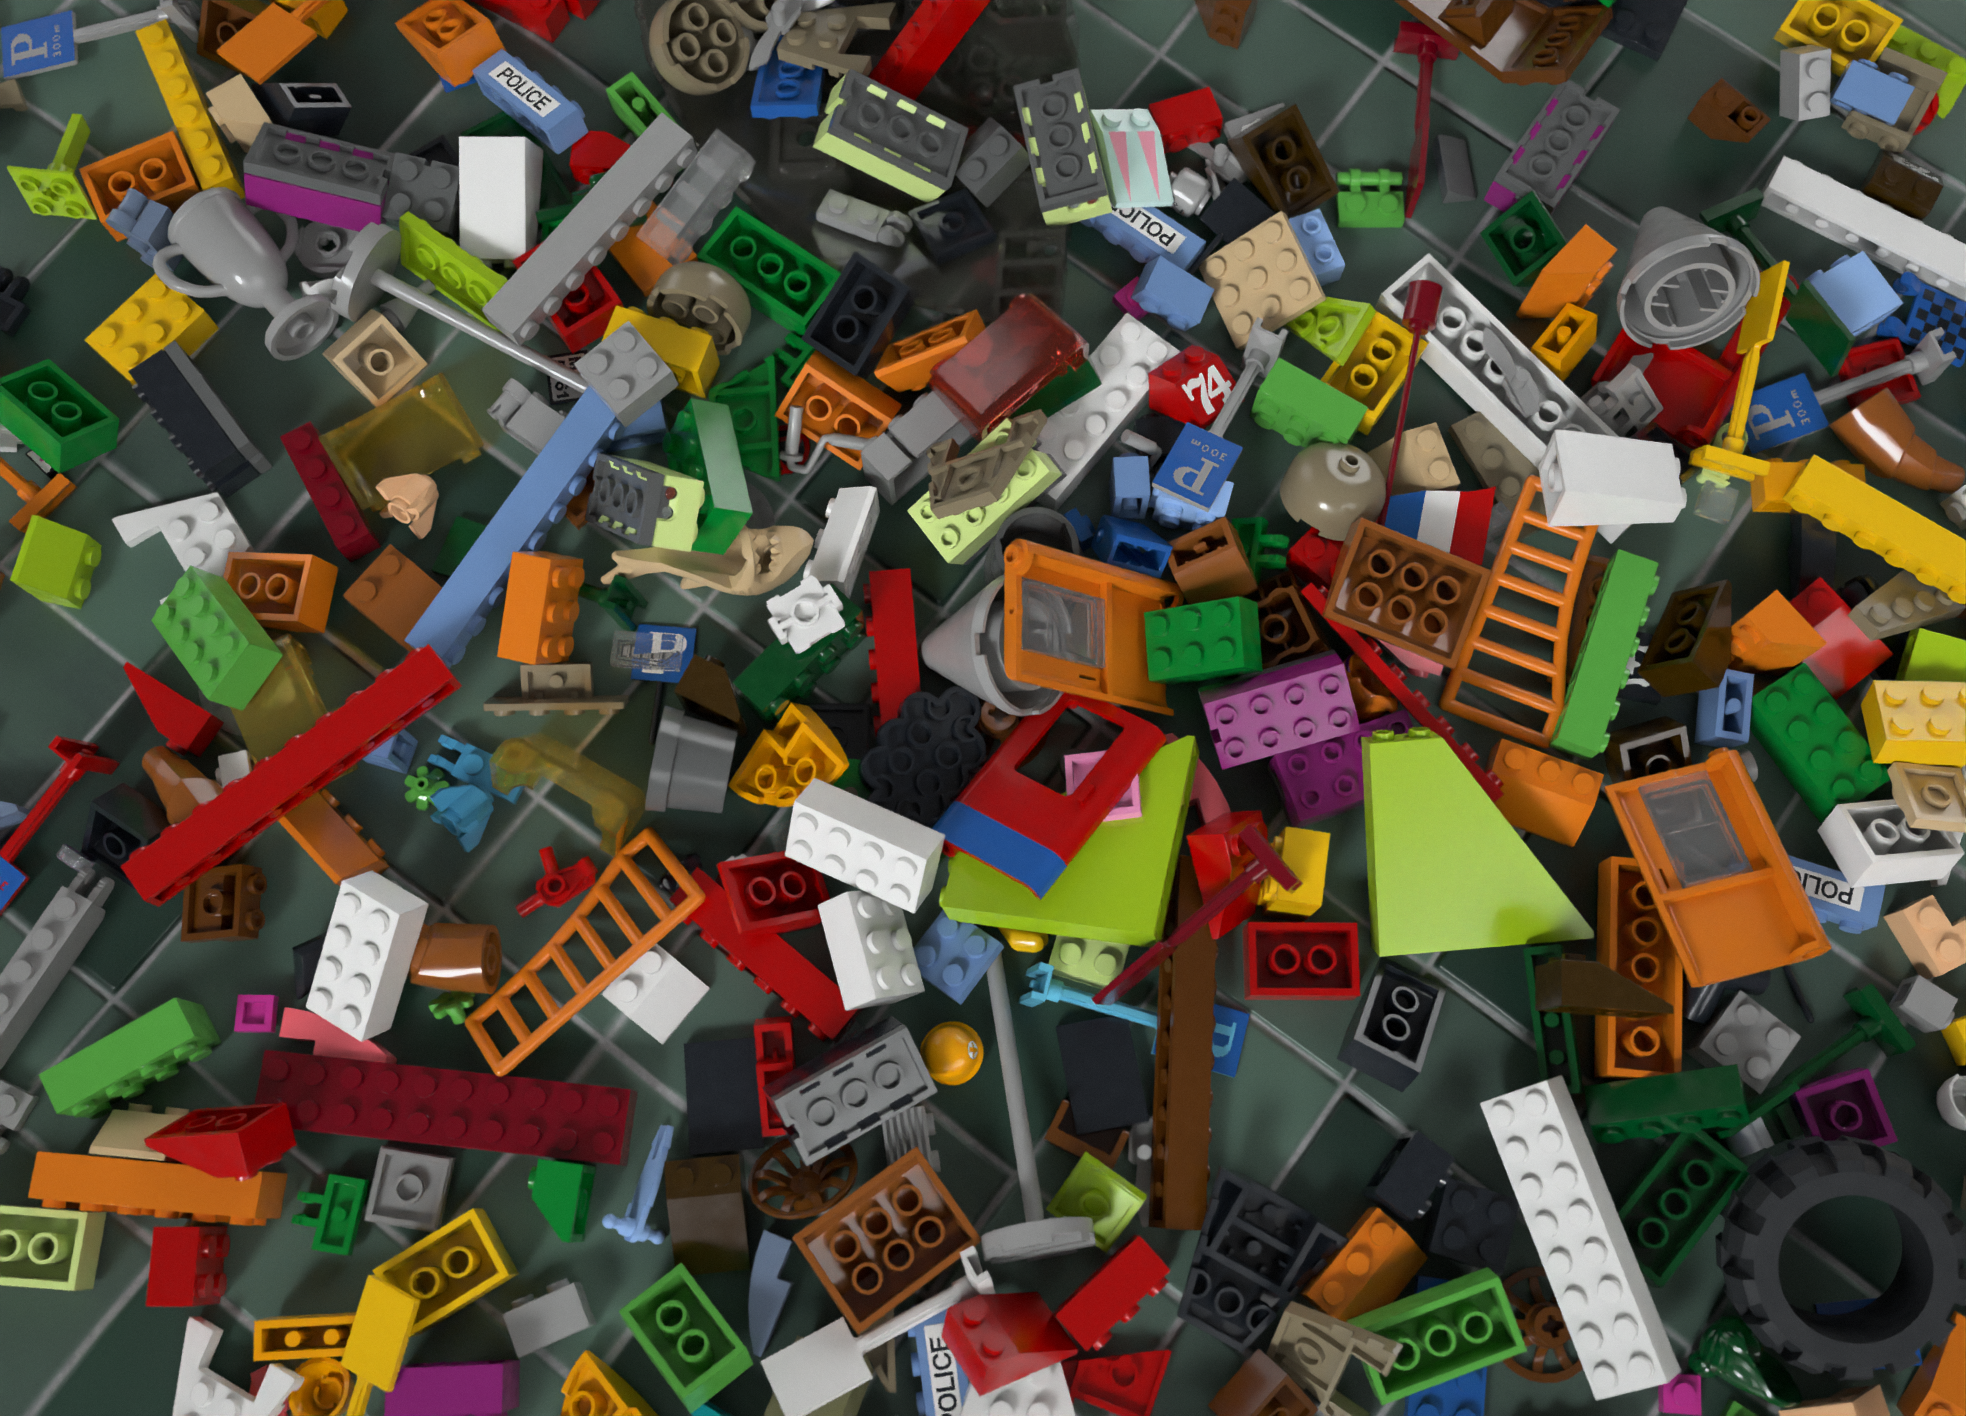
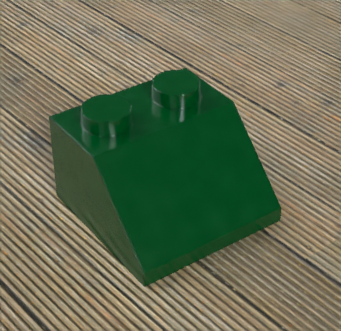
M1535 191L1529 192L1480 232L1514 287L1533 286L1543 268L1568 243Z

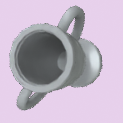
M214 187L197 193L185 201L174 213L168 225V239L172 245L162 248L154 255L152 266L155 274L170 289L196 298L226 296L237 303L251 308H266L274 319L265 333V345L271 355L278 360H295L320 346L332 333L338 322L339 313L331 308L330 302L332 300L326 296L314 294L295 300L287 291L288 269L286 262L293 254L298 243V223L296 217L275 212L282 219L286 227L285 244L279 251L269 233L254 216V214L263 209L245 205L236 192L226 187ZM183 255L211 286L195 285L179 279L167 267L166 262L175 256Z

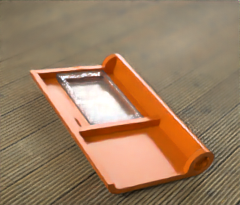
M1014 540L1004 553V668L1007 677L1022 683L1162 715L1174 716V709L1168 708L1166 703V685L1149 681L1144 612L1167 609L1164 601L1173 596L1174 601L1168 608L1182 606L1184 595L1179 585L1028 540Z
M1721 747L1708 754L1709 759L1704 763L1672 769L1604 787L1691 987H1702L1809 960L1826 953L1832 948L1737 750H1729L1728 747Z

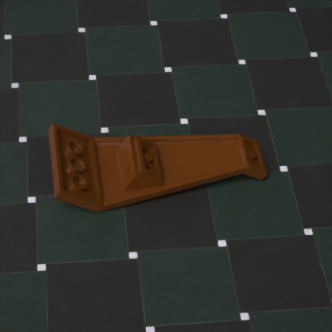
M1394 0L1502 83H1516L1519 86L1531 83L1558 85L1567 82L1613 17L1612 5L1609 8L1605 5L1548 7L1535 0Z

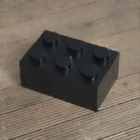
M854 251L801 339L853 375L867 379L920 295V292L868 257Z

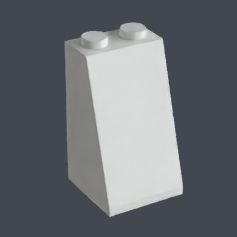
M459 137L460 248L470 255L479 258L490 269L492 268V263L504 264L506 269H516L512 260L536 247L538 223L535 211L539 210L543 149L526 137Z
M1554 430L1538 466L1548 527L1674 522L1681 509L1686 506L1687 494L1685 488H1681L1680 461L1679 458L1674 456L1672 444L1569 430Z

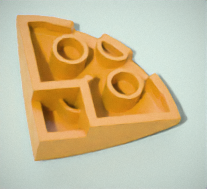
M790 703L773 731L763 729L728 786L741 797L753 803L791 807L794 806V801L814 778L833 785L848 768L849 762L840 743L822 719L809 706Z
M585 1350L576 1361L561 1389V1392L565 1394L560 1416H658L649 1404L621 1376L589 1350Z

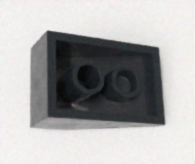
M1384 956L1380 957L1346 1030L1337 1059L1403 1092L1421 1073L1447 988Z

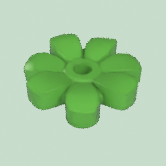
M422 766L417 769L418 777L412 775L406 777L404 783L411 790L405 793V798L409 803L416 802L418 810L426 811L429 809L430 802L434 805L430 796L440 788L450 787V784L442 781L445 777V773L442 770L435 768L430 773L426 766Z
M446 991L440 994L437 999L431 1000L428 1007L435 1018L442 1019L446 1015H450L453 1023L458 1025L465 1022L467 1015L464 1008L471 1007L474 1004L472 997L475 996V993L451 991L450 994Z

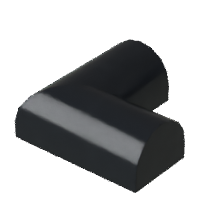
M1766 970L1702 987H1691L1686 976L1682 984V1015L1695 1022L1707 1024L1725 989L1741 990L1745 994L1753 996L1761 995L1769 986L1771 972Z

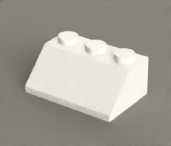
M872 486L839 488L836 499L831 498L829 500L825 517L829 519L825 530L820 528L817 533L814 548L818 550L814 560H808L803 579L813 575V577L817 578L822 588L832 583L850 598L880 513L877 488Z

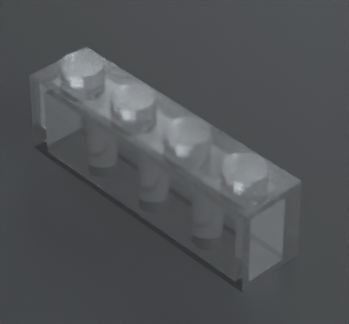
M716 129L636 236L673 266L685 261L690 256L694 243L711 228L716 214L730 203L733 192L738 185L750 177L756 161L746 150Z

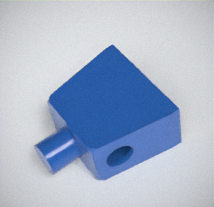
M1108 515L1101 517L1091 543V547L1101 562L1161 578L1173 549L1171 544L1147 526ZM1140 546L1146 550L1145 553H1141Z

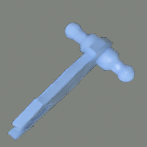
M660 1125L651 1144V1151L639 1178L632 1202L628 1204L625 1216L620 1219L613 1214H607L602 1219L605 1228L616 1229L618 1234L624 1236V1239L628 1242L635 1243L637 1241L644 1242L650 1240L654 1244H661L665 1240L664 1232L660 1229H651L646 1220L660 1185L668 1149L671 1147L673 1126Z

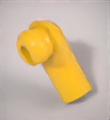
M998 927L1009 945L1016 951L1036 953L1041 951L1049 941L1048 934Z

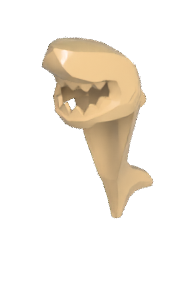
M744 525L724 555L692 550L687 552L661 547L615 551L612 553V559L618 565L602 576L601 581L603 584H611L615 574L632 579L647 573L667 572L683 577L680 583L681 589L708 586L734 595H760L780 586L796 574L810 555L814 540L807 531L795 526H772L764 529H750Z

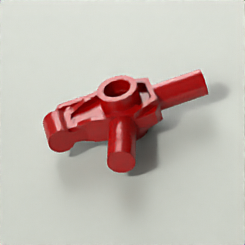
M549 846L540 849L539 854L546 875L536 882V890L538 892L515 906L520 916L524 918L544 904L559 908L596 883L595 874L598 873V869L591 858L586 856L575 865L559 870L553 847Z

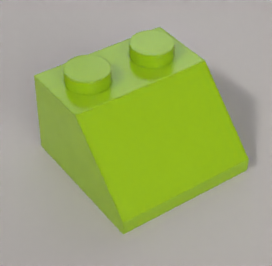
M32 515L10 581L42 602L81 609L84 599L90 594V580L94 568L100 563L102 545L88 534L43 517Z

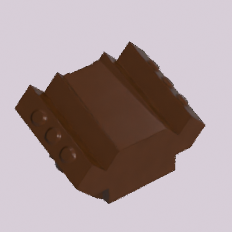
M1292 569L1259 582V590L1243 596V598L1257 602L1262 670L1331 650L1328 639L1314 616L1311 604L1301 593V584Z

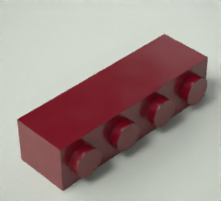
M310 421L280 436L337 549L351 563L380 548L381 545L329 446L313 423Z

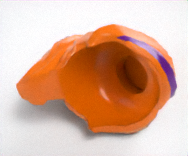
M1355 653L1349 654L1343 661L1359 723L1364 724L1381 718L1387 711L1392 713L1398 709L1397 699L1391 697L1392 693Z

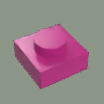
M1137 276L1113 295L1112 302L1124 314L1128 313L1139 321L1149 312L1143 310L1138 302L1131 299L1139 280Z
M238 995L234 1031L239 1033H275L279 996Z
M1679 1373L1670 1382L1658 1385L1659 1412L1701 1415V1376Z

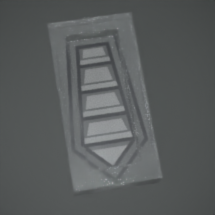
M614 631L610 664L612 667L681 672L685 639L683 635Z

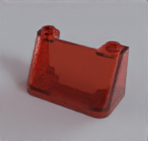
M1021 293L1016 296L1009 304V310L948 361L942 359L929 372L932 375L929 379V386L978 443L984 440L1006 418H1009L1011 414L1060 374L1063 377L1067 373V365H1070L1076 371L1088 360V342L1034 293L1028 295Z

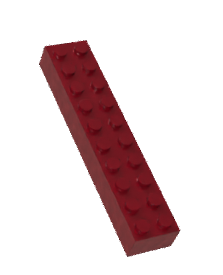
M265 1050L254 1105L286 1102L293 1130L627 1166L638 1092L624 1088L513 1076L499 1077L494 1074Z

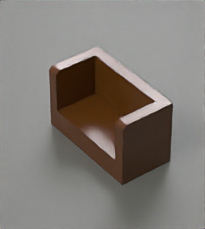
M1063 1099L1043 1140L1079 1159L1087 1152L1113 1170L1130 1132L1118 1128L1077 1136L1070 1101Z

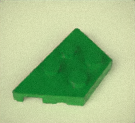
M769 356L764 359V364L749 372L745 369L735 375L731 381L722 382L710 389L709 401L729 406L743 469L779 482L781 481L779 418L775 416L778 410L777 365L775 356Z

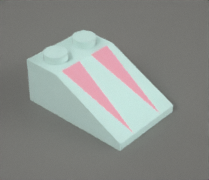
M1148 109L1090 110L1108 195L1114 208L1172 206L1174 200L1161 134Z

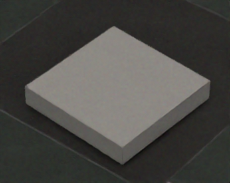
M381 1146L363 1221L435 1232L440 1229L456 1158Z

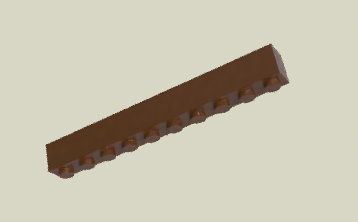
M1178 856L1161 939L1162 942L1167 941L1178 926L1204 905L1192 856ZM1208 923L1186 942L1175 946L1177 950L1159 965L1148 1227L1201 1231L1208 1208L1207 1183L1211 1174L1208 1164V1146L1212 1139L1209 1119L1210 1107L1213 1103L1211 1071L1215 1062L1212 1052V1036L1216 1028V1019L1213 1014L1214 997L1217 992L1215 961L1219 952L1216 939H1212Z

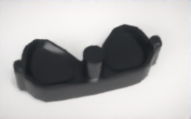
M697 852L687 854L680 860V863L689 874H692L697 867L702 870L701 857ZM668 870L660 876L657 882L661 889H665L670 893H675L679 888L678 882Z

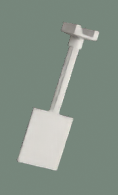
M974 1246L960 1252L966 1272L965 1276L952 1282L951 1287L863 1335L854 1338L842 1317L760 1361L784 1415L805 1416L872 1379L873 1377L863 1359V1355L958 1302H963L980 1294H996L988 1271H982Z

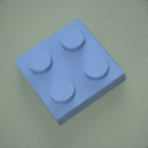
M942 910L913 949L921 977L961 1005L1003 950L1004 946L974 924L950 920L944 910Z

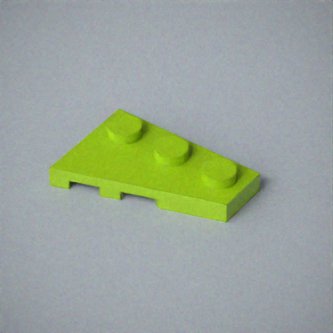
M1326 297L1325 301L1283 325V327L1343 367L1376 311L1370 303Z

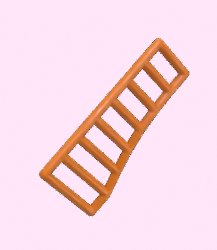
M1530 475L1525 480L1491 567V574L1455 669H1451L1438 705L1443 711L1547 749L1550 748L1549 743L1565 704L1568 637L1573 607L1582 573L1599 525H1585L1583 528L1578 526L1548 527L1546 515L1530 510L1536 491L1542 492L1540 477ZM1524 522L1578 541L1572 560L1517 541ZM1514 554L1567 573L1563 592L1560 593L1505 573L1511 555ZM1499 586L1559 607L1556 627L1493 605L1492 603ZM1487 617L1553 641V663L1480 637ZM1474 649L1551 677L1552 699L1468 669L1467 667ZM1461 682L1469 683L1549 713L1542 733L1456 701L1455 698Z
M652 827L643 829L616 853L576 910L552 938L498 991L465 1019L466 1028L495 1075L499 1077L507 1075L705 901V893ZM647 845L650 846L688 895L672 911L632 859ZM621 870L624 871L660 919L645 935H643L609 889ZM599 901L602 902L632 944L617 959L614 958L587 920V917ZM576 930L604 968L590 983L585 981L563 949L564 944ZM551 958L576 993L561 1008L558 1007L536 974ZM525 984L548 1018L532 1033L510 1001V998ZM497 1010L500 1011L520 1043L504 1058L482 1025Z

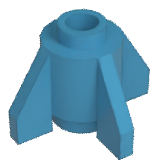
M472 784L440 788L432 794L430 799L437 808V811L430 816L432 821L443 824L452 834L458 836L456 839L464 851L470 852L479 844L490 815L494 811L492 795L483 786L476 787Z

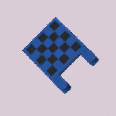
M1904 272L1900 278L1894 280L1892 289L1895 293L1901 295L1915 296L1905 325L1900 319L1889 316L1885 322L1879 323L1876 330L1877 335L1886 339L1899 337L1901 342L1916 348L1928 332L1942 327L1945 333L1937 342L1943 354L1955 352L1957 357L1951 364L1961 367L1966 358V302L1922 283L1911 272Z

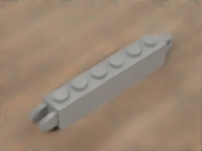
M89 867L80 870L68 888L62 886L0 974V1070L103 921L105 910L101 907L109 897L112 889H114L115 883L109 877L99 880L87 898L83 896L96 876L95 870Z

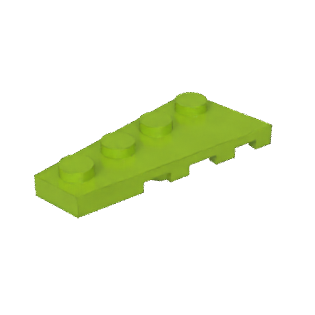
M1900 25L1886 47L1948 73L1937 90L1939 97L1937 115L1944 119L1966 84V59Z

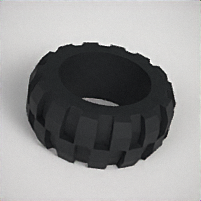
M1843 1135L1835 1141H1824L1819 1136H1813L1789 1142L1787 1145L1789 1151L1777 1157L1766 1153L1746 1169L1751 1177L1740 1191L1732 1190L1727 1205L1720 1212V1215L1725 1219L1723 1232H1719L1715 1236L1716 1265L1723 1272L1725 1279L1723 1289L1735 1311L1766 1347H1771L1777 1351L1787 1363L1811 1374L1822 1373L1823 1370L1830 1371L1838 1380H1870L1874 1378L1873 1369L1886 1367L1893 1375L1921 1362L1915 1351L1929 1340L1940 1347L1957 1325L1949 1318L1954 1304L1966 1305V1269L1964 1268L1963 1258H1966V1229L1964 1222L1955 1217L1951 1210L1952 1200L1930 1176L1923 1173L1894 1151L1889 1152L1871 1141ZM1860 1195L1887 1202L1898 1221L1902 1236L1900 1266L1887 1290L1867 1306L1856 1311L1837 1315L1809 1312L1787 1302L1780 1285L1778 1260L1784 1237L1797 1218L1817 1203L1839 1196Z

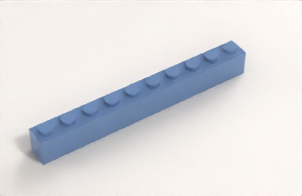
M590 386L587 387L404 641L411 647L416 649L429 644L449 668L452 664L456 665L463 658L466 651L465 646L472 636H477L483 630L486 624L485 618L493 607L497 608L506 597L512 552L538 551L541 549L547 538L546 533L554 523L557 524L562 520L567 510L566 505L571 498L579 495L584 489L587 476L595 468L597 452L606 454V450L612 441H617L622 436L625 427Z

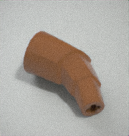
M1887 387L1829 424L1836 436L1857 460L1877 477L1892 479L1911 488L1926 491L1933 490L1947 495H1951L1959 490L1964 482L1965 471L1963 467L1937 456V451L1915 434V426Z
M165 746L151 748L142 759V767L154 782L156 791L167 810V818L170 825L181 823L192 815V810L197 805L205 801H211L223 792V787L218 782L208 779L187 760H182Z
M423 923L407 974L410 978V983L466 993H494L498 987L502 969V946L498 929L493 924L433 923L428 926Z

